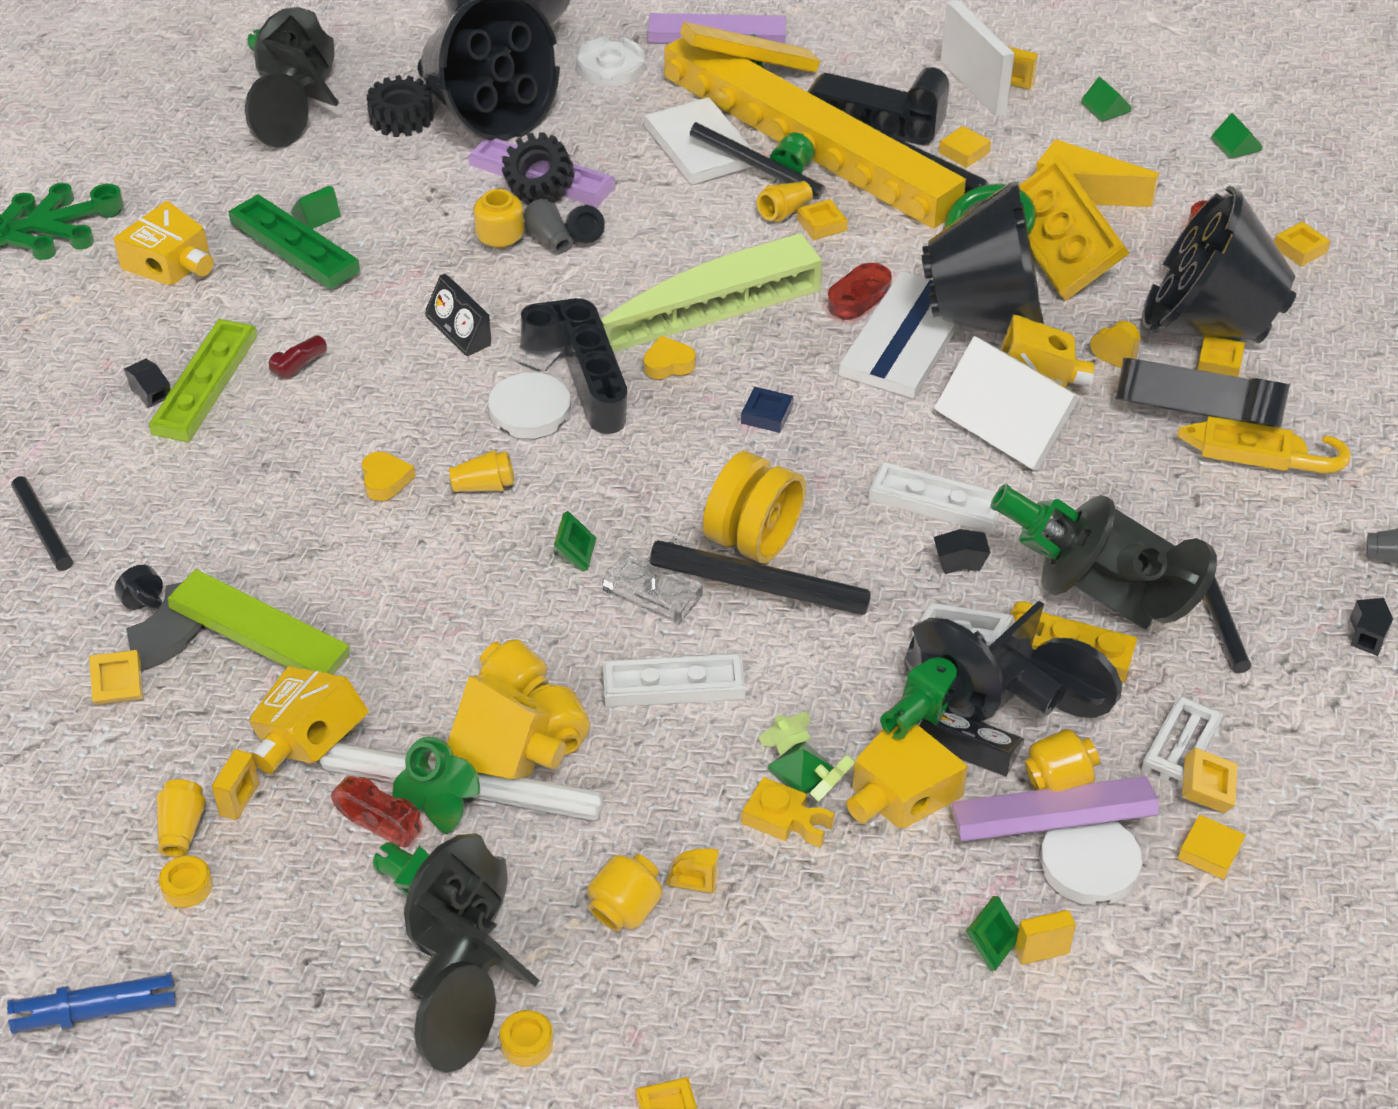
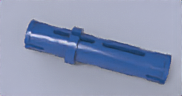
M166 972V974L72 991L69 986L57 987L54 994L16 1000L14 998L8 999V1014L31 1011L32 1013L28 1017L8 1020L10 1031L12 1034H18L21 1031L59 1024L61 1029L73 1028L76 1021L145 1009L176 1006L175 991L156 995L152 993L154 989L175 986L172 972Z

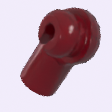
M315 335L289 348L285 353H274L268 362L270 371L277 374L280 378L293 377L311 360L327 351L326 341L323 337Z

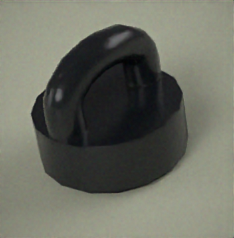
M581 205L569 212L566 217L565 226L575 242L586 244L594 242L601 237L604 232L605 221L600 210L591 205Z
M145 564L133 566L123 572L116 581L115 594L126 608L136 610L148 607L152 610H158L162 604L159 595L162 592L163 581L151 566Z

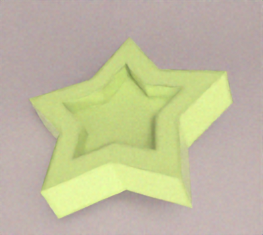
M807 711L791 717L776 715L773 726L759 735L758 738L762 746H775L780 755H782L794 744L811 740L806 730L811 718Z
M847 754L830 772L820 764L814 771L823 780L810 794L819 802L847 773L855 761Z

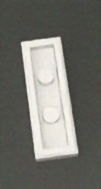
M886 462L881 463L869 489V501L992 534L1001 515L998 511L990 508L996 491Z
M741 653L603 661L605 707L745 700L746 689Z

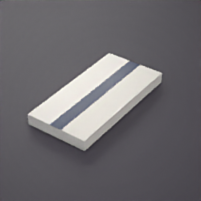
M900 271L839 364V376L912 399L916 397L960 325L945 321L941 316L933 318L929 294H931L930 285L934 284V280Z

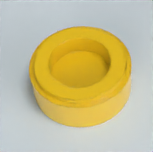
M196 856L177 857L169 861L159 874V885L166 902L175 907L187 908L195 906L204 901L212 890L213 881L209 867L204 860Z
M521 1010L511 1014L501 1025L499 1032L501 1051L509 1062L522 1067L534 1066L543 1062L552 1052L554 1046L553 1028L549 1019L542 1013L534 1010Z

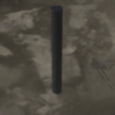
M695 122L691 127L690 136L785 183L805 181L810 185L813 197L820 199L823 195L825 185L698 122Z

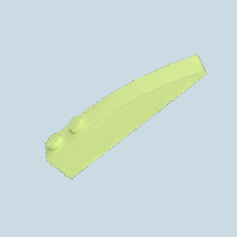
M799 233L733 252L695 266L630 299L603 317L601 321L612 350L616 352L656 340L661 335L665 337L820 291L822 259L805 237Z

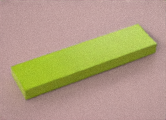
M224 319L217 320L149 422L151 435L188 443L191 441L256 340V326Z
M194 569L168 597L170 609L285 667L291 666L334 674L349 656L348 644L197 569Z

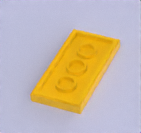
M1059 155L1019 185L1020 190L1031 198L1036 210L1035 224L1029 234L1032 254L1065 301L1130 254Z

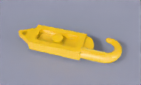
M1208 416L1205 422L1181 426L1178 428L1177 437L1201 450L1202 457L1283 471L1293 468L1322 474H1332L1343 470L1351 459L1349 447L1336 437L1325 435L1322 437V442L1335 448L1338 456L1324 457L1308 454L1305 441L1300 436L1293 434V430Z

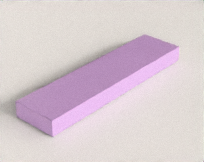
M649 14L648 42L672 43L681 38L680 30L683 21L744 35L755 34L758 38L780 43L786 42V16Z
M484 139L468 155L469 165L504 177L502 173V167H505L502 163L503 156L510 157L506 150L510 145L515 149L518 145L499 139ZM543 160L532 164L527 169L525 176L527 178H538L544 175L550 169L551 162ZM573 164L574 166L572 167L575 174L574 177H570L573 184L571 188L563 186L566 192L563 197L597 208L615 188V177Z
M1147 776L1088 783L1061 791L1044 789L952 802V812L961 841H970L1156 816L1159 814V799Z

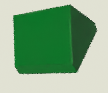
M1100 76L1081 100V104L1100 121L1129 113L1132 108Z
M1232 112L1214 131L1211 138L1230 159L1262 151L1263 147L1250 130Z
M329 185L299 198L291 210L294 218L311 229L341 217L333 186Z

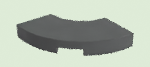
M182 582L166 586L165 599L157 612L144 622L126 628L130 651L137 650L140 653L141 670L159 665L179 654L187 647L186 642L199 628H205L204 625L169 608L168 597Z

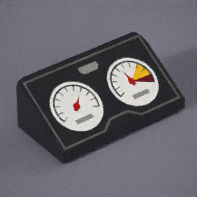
M445 273L440 275L426 307V318L466 356L491 346L489 314L449 275Z
M948 711L944 713L936 726L925 718L920 722V727L959 759L1006 777L1025 739L983 722H974Z

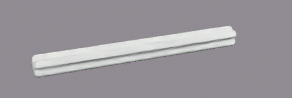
M336 743L320 758V763L325 770L394 783L396 777L406 769V756ZM428 760L430 768L434 770L436 761ZM478 772L480 794L471 797L593 821L599 819L603 807L602 794L597 791L528 778L506 779Z

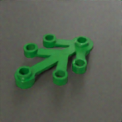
M68 183L52 185L49 188V194L38 206L36 205L34 195L31 193L16 194L11 199L12 203L0 214V248L11 244L31 249L33 257L38 260L52 258L56 254L53 238L48 235L33 236L24 233L33 230L67 238L74 249H87L94 243L91 228L87 225H71L63 222L97 212L104 218L117 216L123 206L121 190L114 184H101L91 190V200L70 205L74 201L72 187Z

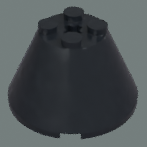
M469 0L428 39L423 49L422 58L417 64L420 77L424 78L428 88L453 117L470 133L486 140H509L515 137H522L532 131L549 111L556 95L560 75V66H555L553 45H557L554 32L547 18L530 0Z
M1014 181L1005 185L928 240L927 246H922L923 255L921 257L925 278H933L934 284L930 285L931 294H929L933 318L941 316L945 321L1006 335L1013 315L1022 316L1033 322L1044 324L1024 207L1020 199V187L1018 181Z
M1227 186L1225 191L1229 193L1225 196L1215 193L1194 215L1172 246L1162 264L1168 270L1160 287L1152 284L1144 305L1142 323L1148 330L1156 333L1253 340L1256 343H1261L1269 334L1272 327L1271 322L1279 312L1282 314L1286 313L1292 306L1296 298V292L1291 290L1295 274L1242 192L1233 186Z

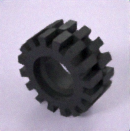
M398 75L392 81L389 77L383 78V84L377 81L373 84L374 88L370 87L368 89L366 97L369 121L377 132L381 130L382 134L386 136L393 132V137H399L400 133H405L407 137L412 136L413 130L421 133L423 132V127L428 128L431 125L430 121L434 119L432 92L424 84L423 80L417 79L414 82L413 76H407L406 80H403L401 75Z
M539 132L538 139L535 138L533 133L526 134L528 141L525 142L519 137L515 140L518 147L515 149L510 145L506 150L510 157L503 156L502 163L505 166L502 167V173L514 195L520 201L523 199L526 205L538 199H547L548 202L552 203L556 202L553 196L558 194L562 198L566 194L563 186L571 188L573 182L570 177H574L575 174L572 167L574 165L561 141L558 142L557 138L553 135H550L548 139L544 132ZM543 160L551 162L550 169L544 175L538 178H527L525 176L527 169L532 164Z

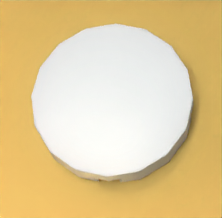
M610 37L590 40L580 47L578 57H576L577 73L583 80L599 86L612 87L632 83L640 78L646 69L644 50L639 44L627 38H619V42L610 41Z
M524 372L508 376L497 383L489 393L488 412L493 425L500 431V427L508 430L509 435L516 438L536 439L551 435L559 430V424L564 420L566 423L570 417V393L565 384L550 375Z
M1116 821L1048 830L1040 851V864L1042 862L1044 876L1048 884L1064 898L1082 905H1096V901L1104 902L1109 900L1108 904L1122 900L1134 889L1142 868L1141 848L1132 833Z

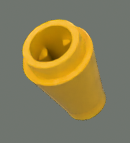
M805 181L768 185L757 197V208L764 219L780 222L797 211V208L809 203L812 200L813 192L810 185Z
M497 449L457 464V466L449 467V476L454 492L505 491V486L515 484L513 467L508 451L498 453Z
M184 779L169 780L163 784L162 791L157 793L158 852L168 857H181L188 854L189 846L206 805V799L202 796L203 788L199 784Z

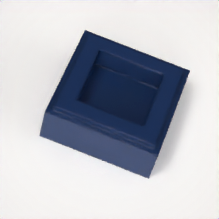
M754 386L741 412V424L781 433L793 408L794 396Z

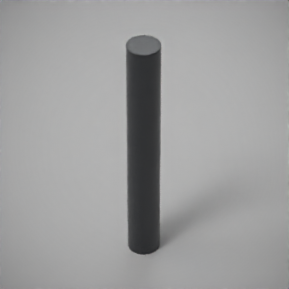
M24 476L16 477L12 481L11 487L56 569L59 571L69 569L73 564V560L30 482Z
M1214 575L1212 584L1204 598L1233 671L1235 673H1244L1251 668V662Z

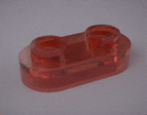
M864 263L857 266L829 288L827 297L828 311L843 320L860 317L883 299L891 287V271L879 263Z
M347 776L331 792L332 802L343 816L399 847L410 846L423 830L420 812L413 803L404 798L396 799L379 790L372 781L365 777Z

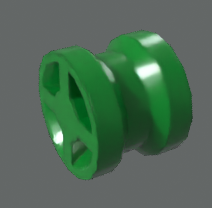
M793 132L787 134L780 142V145L774 148L770 154V159L802 174L805 167L813 161L815 148L810 139L805 135Z

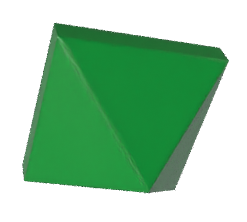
M566 511L562 515L556 535L554 552L581 571L588 570L597 538L569 511Z
M806 742L797 744L768 764V770L786 786L806 794L823 780L814 771L820 764L829 772L834 767Z
M993 896L967 928L966 932L988 968L996 970L1016 945L1019 929L999 896Z

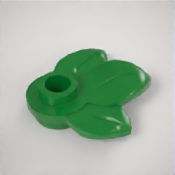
M433 736L423 737L410 747L405 758L406 769L394 780L392 789L394 813L397 820L400 821L408 819L424 810L427 817L444 834H450L457 827L463 816V798L474 797L480 794L479 778L472 764L466 759L454 756L452 749L443 739ZM432 752L436 758L434 770L428 764V758Z

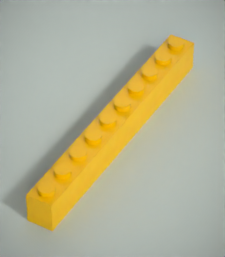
M683 37L664 47V77L701 98L709 97L718 108L778 142H781L789 133L797 132L805 135L814 145V162L932 229L945 222L952 205L964 195L965 178L746 58L695 48Z

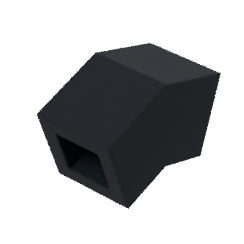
M145 358L124 368L132 392L141 398L147 408L165 400L170 392V383L155 363Z
M958 529L933 537L945 574L961 569L980 571L991 553L984 532Z
M1384 598L1356 600L1350 617L1355 629L1350 646L1378 656L1388 636L1393 621L1392 614Z

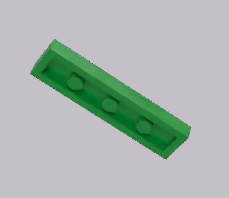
M259 194L228 211L231 224L330 290L360 272L359 259Z

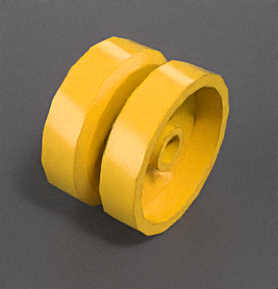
M745 450L735 454L723 467L707 499L703 515V532L706 538L724 547L733 548L737 545L740 554L759 563H768L785 547L799 520L806 496L804 476L783 466L777 465L772 468L769 460Z

